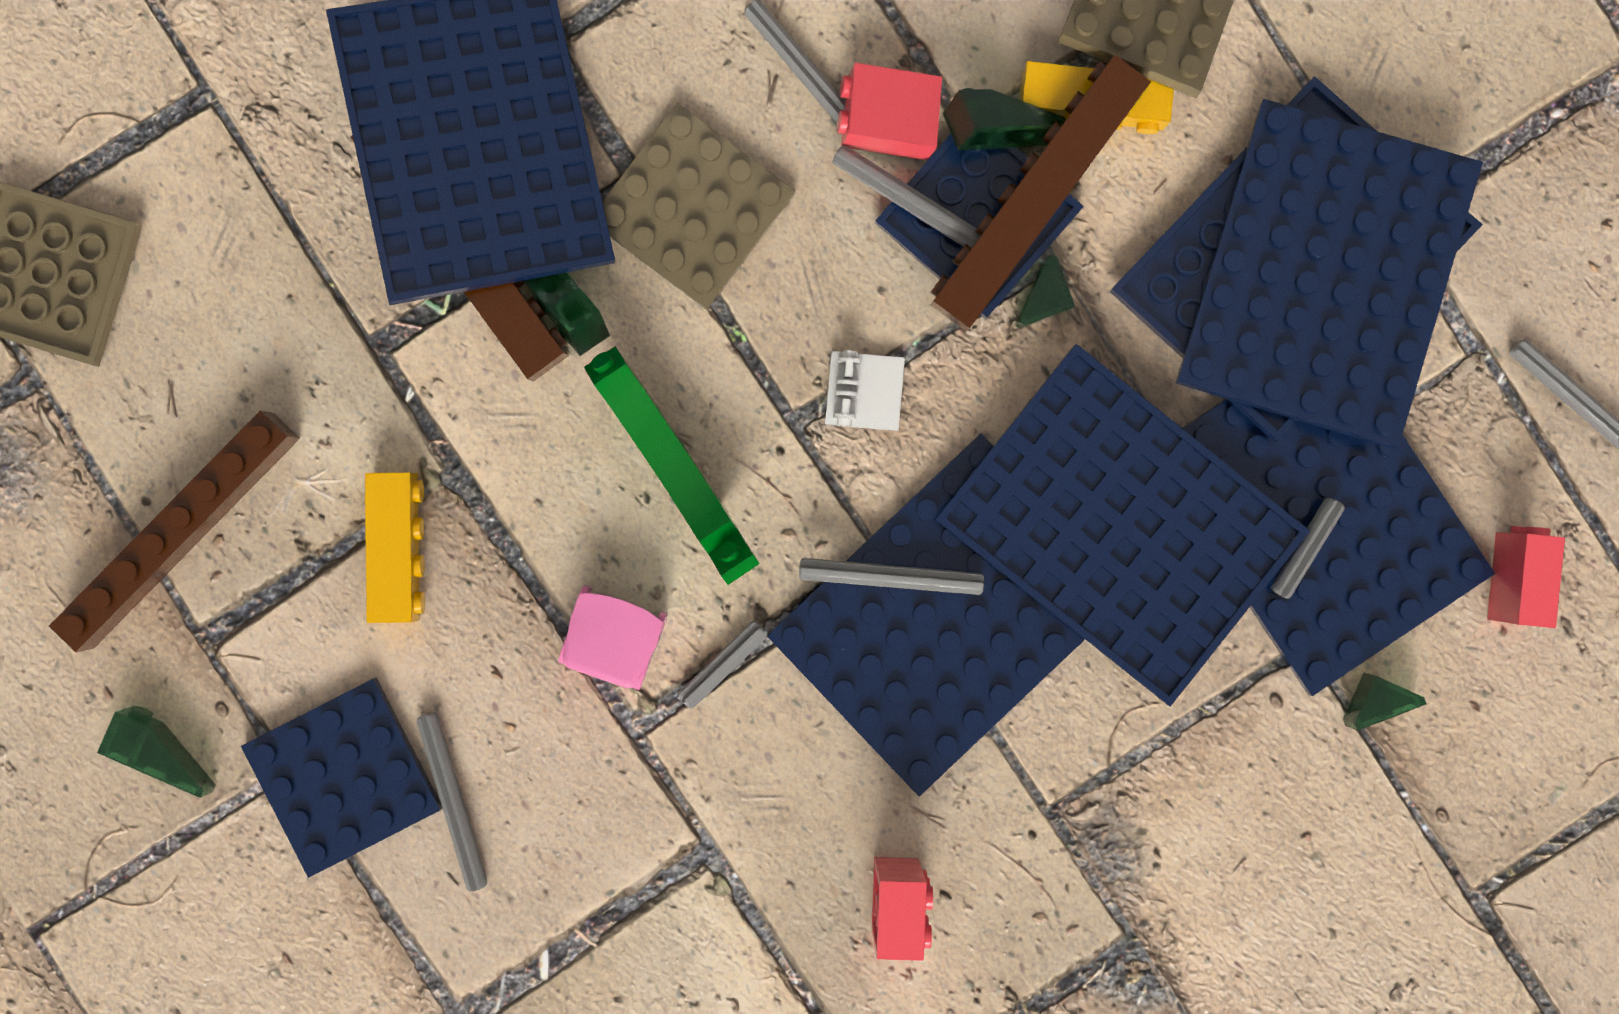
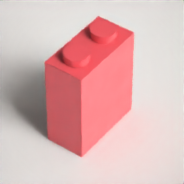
M854 63L849 75H843L840 86V98H845L844 111L840 110L837 121V133L842 134L841 146L846 145L855 150L928 160L937 148L942 77Z
M1510 526V533L1496 532L1492 565L1495 574L1491 576L1487 620L1517 625L1556 628L1565 537L1550 536L1551 529L1541 527Z

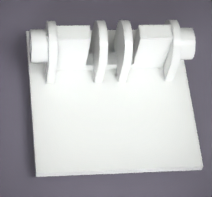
M843 350V352L832 351L825 425L899 431L905 358L859 354L857 351Z

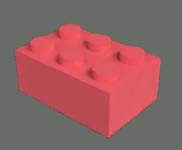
M874 857L872 935L877 959L924 961V948L931 949L932 927L929 925L926 910H932L933 886H930L927 870L921 868L918 858Z

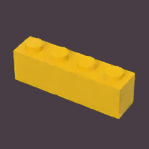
M1027 61L1022 70L1017 114L1027 115L1026 119L1033 122H1047L1049 118L1063 119L1064 123L1070 115L1064 109L1078 91L1085 95L1093 84L1087 78L1095 68ZM1150 80L1149 86L1116 130L1122 129V126L1137 127L1136 131L1142 134L1159 133V130H1163L1171 122L1174 89Z
M365 473L366 623H412L420 620V614H424L425 594L424 592H419V577H423L425 572L424 555L419 554V540H423L425 531L424 520L422 517H419V503H422L424 499V484L422 480H418V473Z

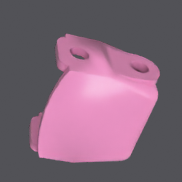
M583 585L570 619L559 663L564 664L569 669L618 686L640 690L652 656L658 646L668 613L661 611L659 617L644 608L612 596L591 593L592 586Z

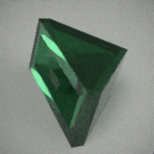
M1050 254L1044 259L1015 323V327L1023 329L1068 312L1075 307L1057 257Z
M1364 672L1343 717V721L1346 727L1358 731L1424 706L1427 703L1424 697L1378 676Z

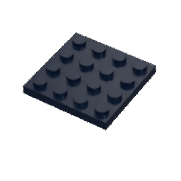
M972 109L907 185L970 225L978 228L988 213L995 217L1003 205L998 202V199L1009 184L1012 183L1017 187L1024 178L1025 174L1020 169L1028 160V157ZM1068 194L980 314L984 319H987L1084 207L1072 195ZM891 202L875 220V224L938 279L943 274L950 278L958 266L953 263V260L963 246L894 202Z
M377 677L241 746L308 878L443 809Z

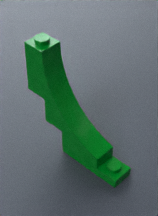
M614 346L607 352L596 355L589 364L584 366L592 383L635 442L680 510L696 538L710 556L726 584L729 585L760 563L724 504L705 479L692 456L670 427L660 408L617 347Z

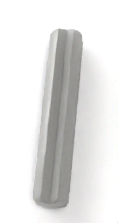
M1333 498L1324 499L1307 527L1310 532L1288 558L1271 586L1273 592L1288 599L1293 595L1344 512L1345 506Z
M752 621L679 691L678 696L687 707L694 708L767 638L766 630L756 621Z

